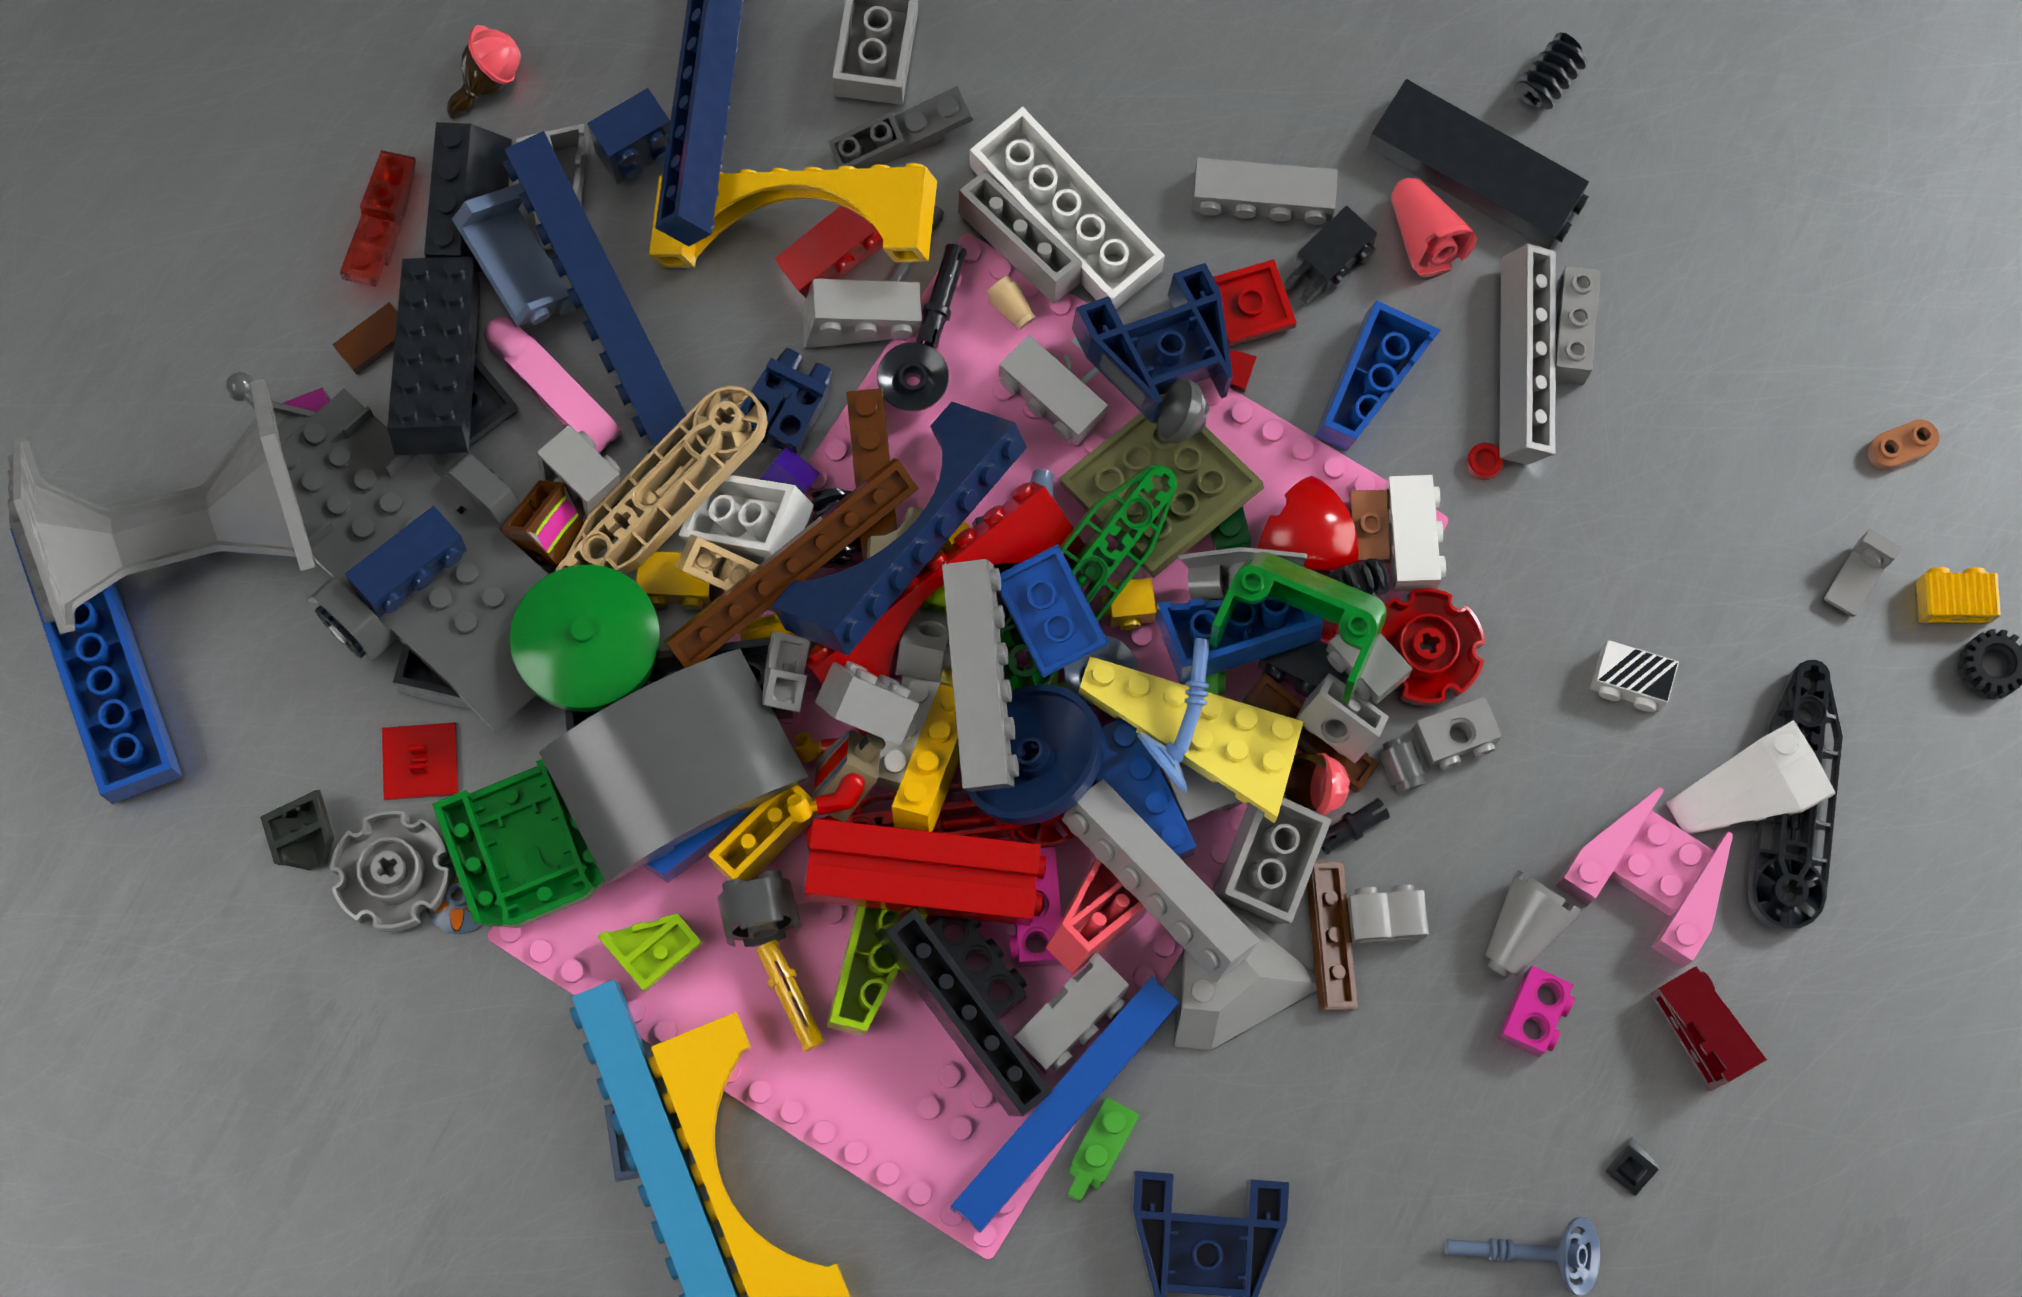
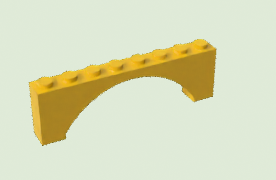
M909 163L905 167H889L876 164L872 165L871 168L857 169L852 166H839L834 170L806 167L804 171L774 168L771 172H756L749 169L739 170L738 173L720 172L718 183L719 195L715 205V225L712 234L689 247L655 228L662 176H659L649 255L662 268L695 267L696 259L704 249L734 222L767 205L795 199L828 201L849 208L859 214L877 229L883 239V250L894 262L929 261L937 180L928 168L921 164Z
M734 1012L651 1046L654 1056L648 1058L650 1067L656 1079L663 1077L668 1090L662 1093L664 1103L670 1115L677 1113L682 1127L676 1129L677 1136L684 1151L691 1149L696 1163L691 1164L690 1169L697 1186L704 1184L710 1199L704 1201L711 1222L719 1220L724 1235L719 1236L718 1240L725 1258L733 1256L738 1271L732 1273L739 1294L747 1293L748 1297H851L837 1263L829 1267L811 1263L790 1255L772 1245L742 1218L723 1185L715 1149L718 1109L732 1071L743 1053L752 1050L738 1013Z

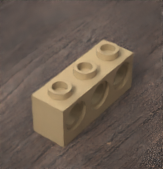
M690 534L675 568L727 591L759 565ZM771 606L768 610L775 613Z

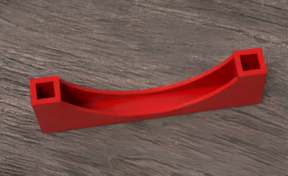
M1036 482L1020 485L1012 492L1011 496L1013 498L1002 506L997 505L988 510L983 515L984 520L973 529L967 528L960 532L954 538L955 543L945 551H938L848 656L821 644L816 645L809 652L810 657L807 659L805 666L819 685L822 687L833 662L845 666L847 660L868 669L867 672L874 674L878 678L880 674L889 677L894 651L903 630L921 604L938 588L944 585L942 564L987 559L993 565L1022 563L1057 544L1060 547L1074 528L1046 487ZM1077 535L1066 550L1076 556L1085 543ZM1063 553L1067 563L1070 564L1072 560ZM851 726L854 731H856L858 734L862 736H865L868 733L864 730Z

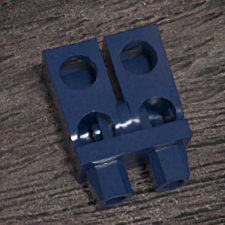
M787 347L777 360L770 358L766 369L757 380L751 393L756 396L766 410L768 425L765 437L761 442L766 443L769 440V446L781 452L786 447H789L800 456L805 440L820 416L823 407H825L829 400L828 388L832 379V369L821 363H815L809 375L798 371L803 362V356ZM747 398L740 410L747 415L756 403ZM751 423V431H755L756 423Z

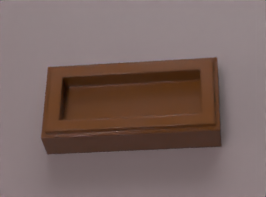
M390 302L332 344L355 374L359 373L395 345L398 311Z

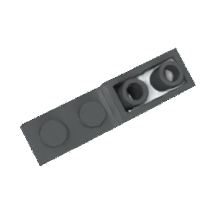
M956 86L895 116L890 111L828 142L838 166H852L857 169L870 168L872 165L888 163L945 140L944 134L973 121V118L961 90Z

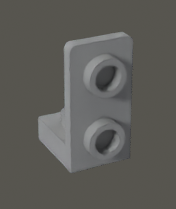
M1869 529L1857 541L1824 596V600L1851 617H1855L1884 569L1897 557L1901 547Z

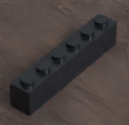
M916 908L902 911L874 933L1009 1116H1024L1052 1093Z

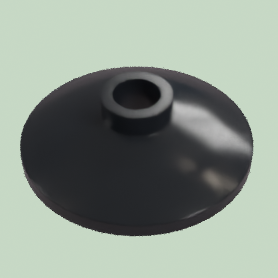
M918 342L903 343L892 348L882 358L877 371L878 387L883 389V397L891 405L904 411L914 412L932 407L943 397L949 382L948 367L942 355L931 346ZM917 377L920 382L916 386H910L907 383V379Z

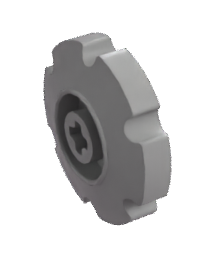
M383 811L363 818V829L359 833L346 831L334 850L330 870L336 875H340V881L332 887L337 902L350 917L360 924H363L368 918H373V927L377 930L394 932L419 925L421 923L419 915L424 909H430L433 912L437 911L446 898L447 889L452 881V872L447 867H442L443 860L450 856L445 840L427 821L419 819L415 824H409L410 817L405 812ZM393 865L396 873L394 876L389 877L387 868Z

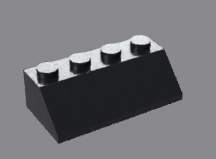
M436 122L424 249L426 258L474 256L452 218L465 201L509 187L510 178L503 162L508 160L505 149L513 145L512 139L471 123ZM474 257L477 272H484Z

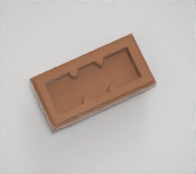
M1351 490L1349 494L1350 515L1358 538V561L1376 558L1382 560V563H1389L1390 543L1387 490Z

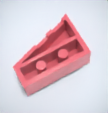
M1095 858L1049 940L1046 949L1071 974H1074L1089 962V959L1096 952L1100 953L1139 922L1147 913V910L1121 884L1118 878L1102 862Z

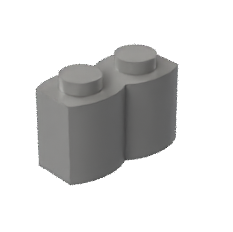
M1412 884L1391 887L1392 892L1377 893V887L1355 889V895H1350L1347 898L1352 944L1425 939L1429 935L1424 890H1414V885Z

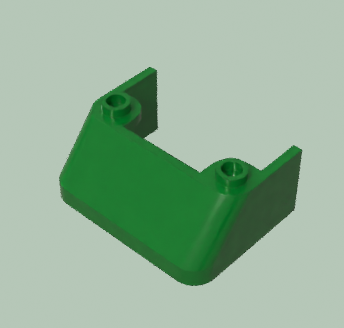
M1259 552L1252 555L1233 578L1212 624L1209 647L1216 650L1239 600L1249 604H1256L1269 596L1339 625L1338 631L1343 642L1360 650L1348 677L1341 701L1349 705L1385 623L1387 610L1384 603L1376 596L1271 553Z

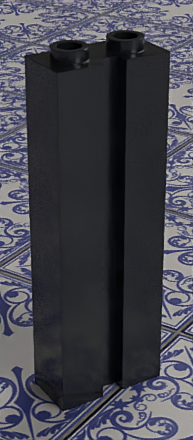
M1408 79L1404 81L1371 133L1367 146L1373 152L1549 250L1555 240L1563 242L1572 226L1571 223L1567 222L1572 212L1579 215L1589 198L1584 192L1590 181Z

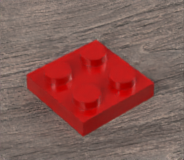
M1274 259L1213 277L1221 291L1229 347L1296 327L1297 322Z

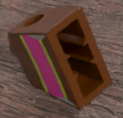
M539 480L500 530L537 564L558 566L566 557L584 522L564 482Z

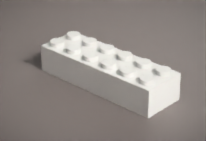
M1021 107L970 149L971 169L977 175L986 170L1082 261L1080 284L1095 300L1109 296L1117 310L1163 271L1165 255L1024 107Z

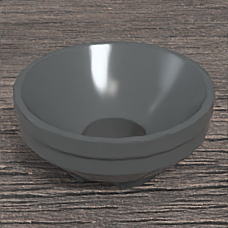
M1181 378L1168 390L1162 402L1157 421V431L1161 440L1179 444L1203 430L1209 412V405L1205 401L1204 394L1197 383L1187 378Z

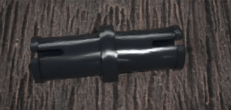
M1377 797L1374 801L1353 814L1347 812L1342 815L1341 821L1328 828L1324 841L1330 837L1333 840L1323 845L1321 850L1328 855L1351 839L1357 841L1364 836L1363 832L1389 819L1390 814L1387 808L1372 815V812L1384 805L1381 799Z

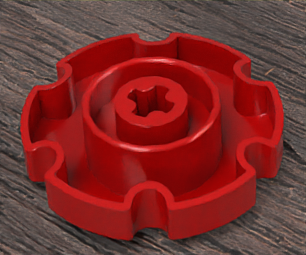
M1432 588L1413 589L1407 595V602H1401L1397 597H1394L1385 604L1387 615L1380 633L1413 668L1409 678L1398 686L1400 689L1399 699L1404 702L1419 706L1440 705L1445 700V692H1451L1455 697H1458L1467 690L1476 680L1483 667L1484 660L1478 657L1475 651L1485 644V636L1481 624L1467 605L1461 609L1455 608L1452 605L1453 596L1448 592ZM1420 644H1430L1432 646V650H1422L1420 648Z

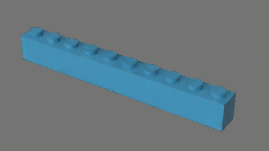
M611 980L572 996L575 1007L570 1008L571 1017L578 1030L583 1028L588 1042L583 1044L586 1056L591 1065L597 1063L602 1076L597 1079L599 1090L604 1100L610 1099L615 1110V1113L610 1115L612 1124L617 1135L624 1134L629 1149L624 1150L625 1158L631 1171L638 1170L643 1183L638 1186L641 1200L646 1208L652 1207L656 1217V1221L651 1222L654 1234L659 1244L666 1243L670 1257L665 1259L667 1268L673 1280L679 1278L684 1293L680 1294L679 1297H741L720 1246L714 1226L707 1213L701 1192L693 1177L688 1159L677 1136L672 1117L664 1103L660 1086L650 1067L648 1055L620 983L616 980Z

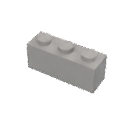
M1030 335L999 364L1000 383L1013 395L1016 393L1021 395L1027 401L1026 406L1038 418L1044 416L1053 424L1052 429L1066 442L1071 440L1078 446L1107 417L1108 404Z

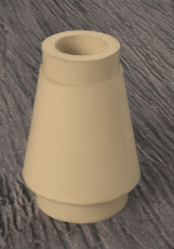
M1008 275L986 291L990 298L988 302L1019 330L1036 318L1017 280L1012 281Z

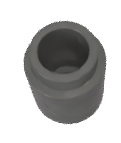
M1402 736L1382 744L1385 751L1380 752L1378 755L1391 787L1395 786L1398 794L1426 783L1423 777L1426 772L1412 740L1405 742Z

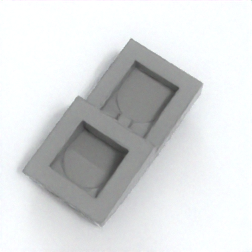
M772 631L765 668L762 705L800 712L807 675H804L811 640Z

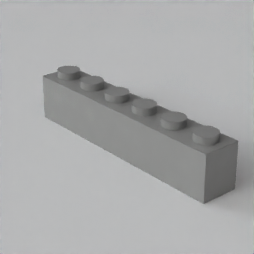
M1526 244L1501 256L1499 458L1529 465L1555 454L1556 251Z
M987 559L942 564L962 787L969 792L1015 787L1014 777L1019 776V764L1016 754L1011 755L1010 740L1015 739V724L1013 717H1008L1007 702L1012 701V690L1009 679L1004 680L1003 665H1008V650L1006 643H1001L1000 628L1005 627V616L1002 605L997 606L996 591H1001L1000 572L998 568L994 569V565Z
M1104 779L1089 788L1086 794L1066 811L1062 821L1068 826L1069 830L1094 853L1095 857L1118 878L1121 884L1142 903L1146 910L1166 928L1175 941L1181 944L1199 963L1201 968L1207 971L1216 982L1246 961L1260 940Z

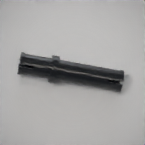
M957 244L945 245L944 255L929 303L924 304L922 311L925 316L916 342L923 343L925 341L924 344L934 349H937L939 346L945 322L950 320L951 310L949 308L964 259L967 255L965 248H961L959 252L961 246Z

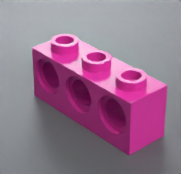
M1056 847L1040 848V856H1046L1044 879L1037 878L1036 893L1042 894L1044 911L1040 916H1034L1030 926L1016 925V935H1009L1011 958H1018L1019 968L1061 964L1047 949L1042 953L1035 954L1026 947L1027 940L1033 936L1042 937L1048 944L1061 920Z

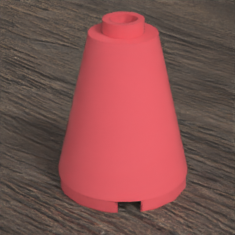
M1406 178L1395 185L1394 191L1391 194V201L1412 269L1417 271L1421 277H1434L1451 270L1452 267L1449 263L1458 257L1461 261H1464L1473 251L1477 242L1473 229L1420 179Z

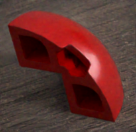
M1314 476L1304 478L1285 493L1286 506L1278 516H1269L1257 548L1307 554V559L1303 567L1314 570H1337L1340 567L1358 562L1359 558L1356 529L1347 507L1331 487Z

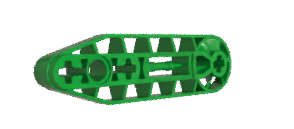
M1153 464L1145 467L1093 503L1060 546L1062 553L1072 560L1069 566L1074 576L1079 570L1084 573H1080L1076 578L1080 588L1089 581L1087 577L1092 580L1083 592L1088 603H1090L1103 585L1112 591L1094 614L1097 621L1100 620L1154 550L1177 488L1175 474L1164 465ZM1153 476H1163L1160 480L1161 484L1164 485L1162 490H1152L1154 483L1151 481V478ZM1129 487L1121 498L1117 495ZM1139 492L1149 494L1147 497L1154 500L1152 504L1149 500L1138 496ZM1113 498L1117 501V504L1099 527L1089 521L1101 505ZM1138 502L1143 509L1142 516L1138 521L1130 522L1126 515L1127 509L1132 503ZM1159 514L1156 524L1154 525L1152 521ZM1119 521L1120 524L1131 528V531L1129 533L1121 530L1122 527L1115 525V523ZM1085 524H1087L1095 532L1079 553L1074 556L1066 549ZM1150 527L1153 532L1148 545L1137 559L1129 551L1145 530ZM1108 534L1117 535L1115 538L1116 542L1119 543L1117 548L1108 547L1109 543L1105 540ZM1127 556L1135 563L1114 588L1107 582V579L1124 557ZM1008 613L1005 617V627L1000 628L1001 643H1006L1008 650V665H1003L1004 675L1008 669L1014 673L1009 679L1011 690L1029 686L1026 677L1030 675L1035 685L1049 684L1060 670L1042 678L1015 623H1010L1012 617ZM1009 629H1011L1015 641H1013ZM1024 649H1027L1028 651L1025 656L1029 659L1026 665L1019 663L1018 667H1015L1017 664V660L1014 658L1015 653L1020 651L1024 654Z

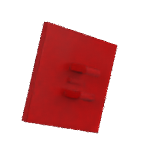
M456 722L382 728L384 800L452 796L459 793Z

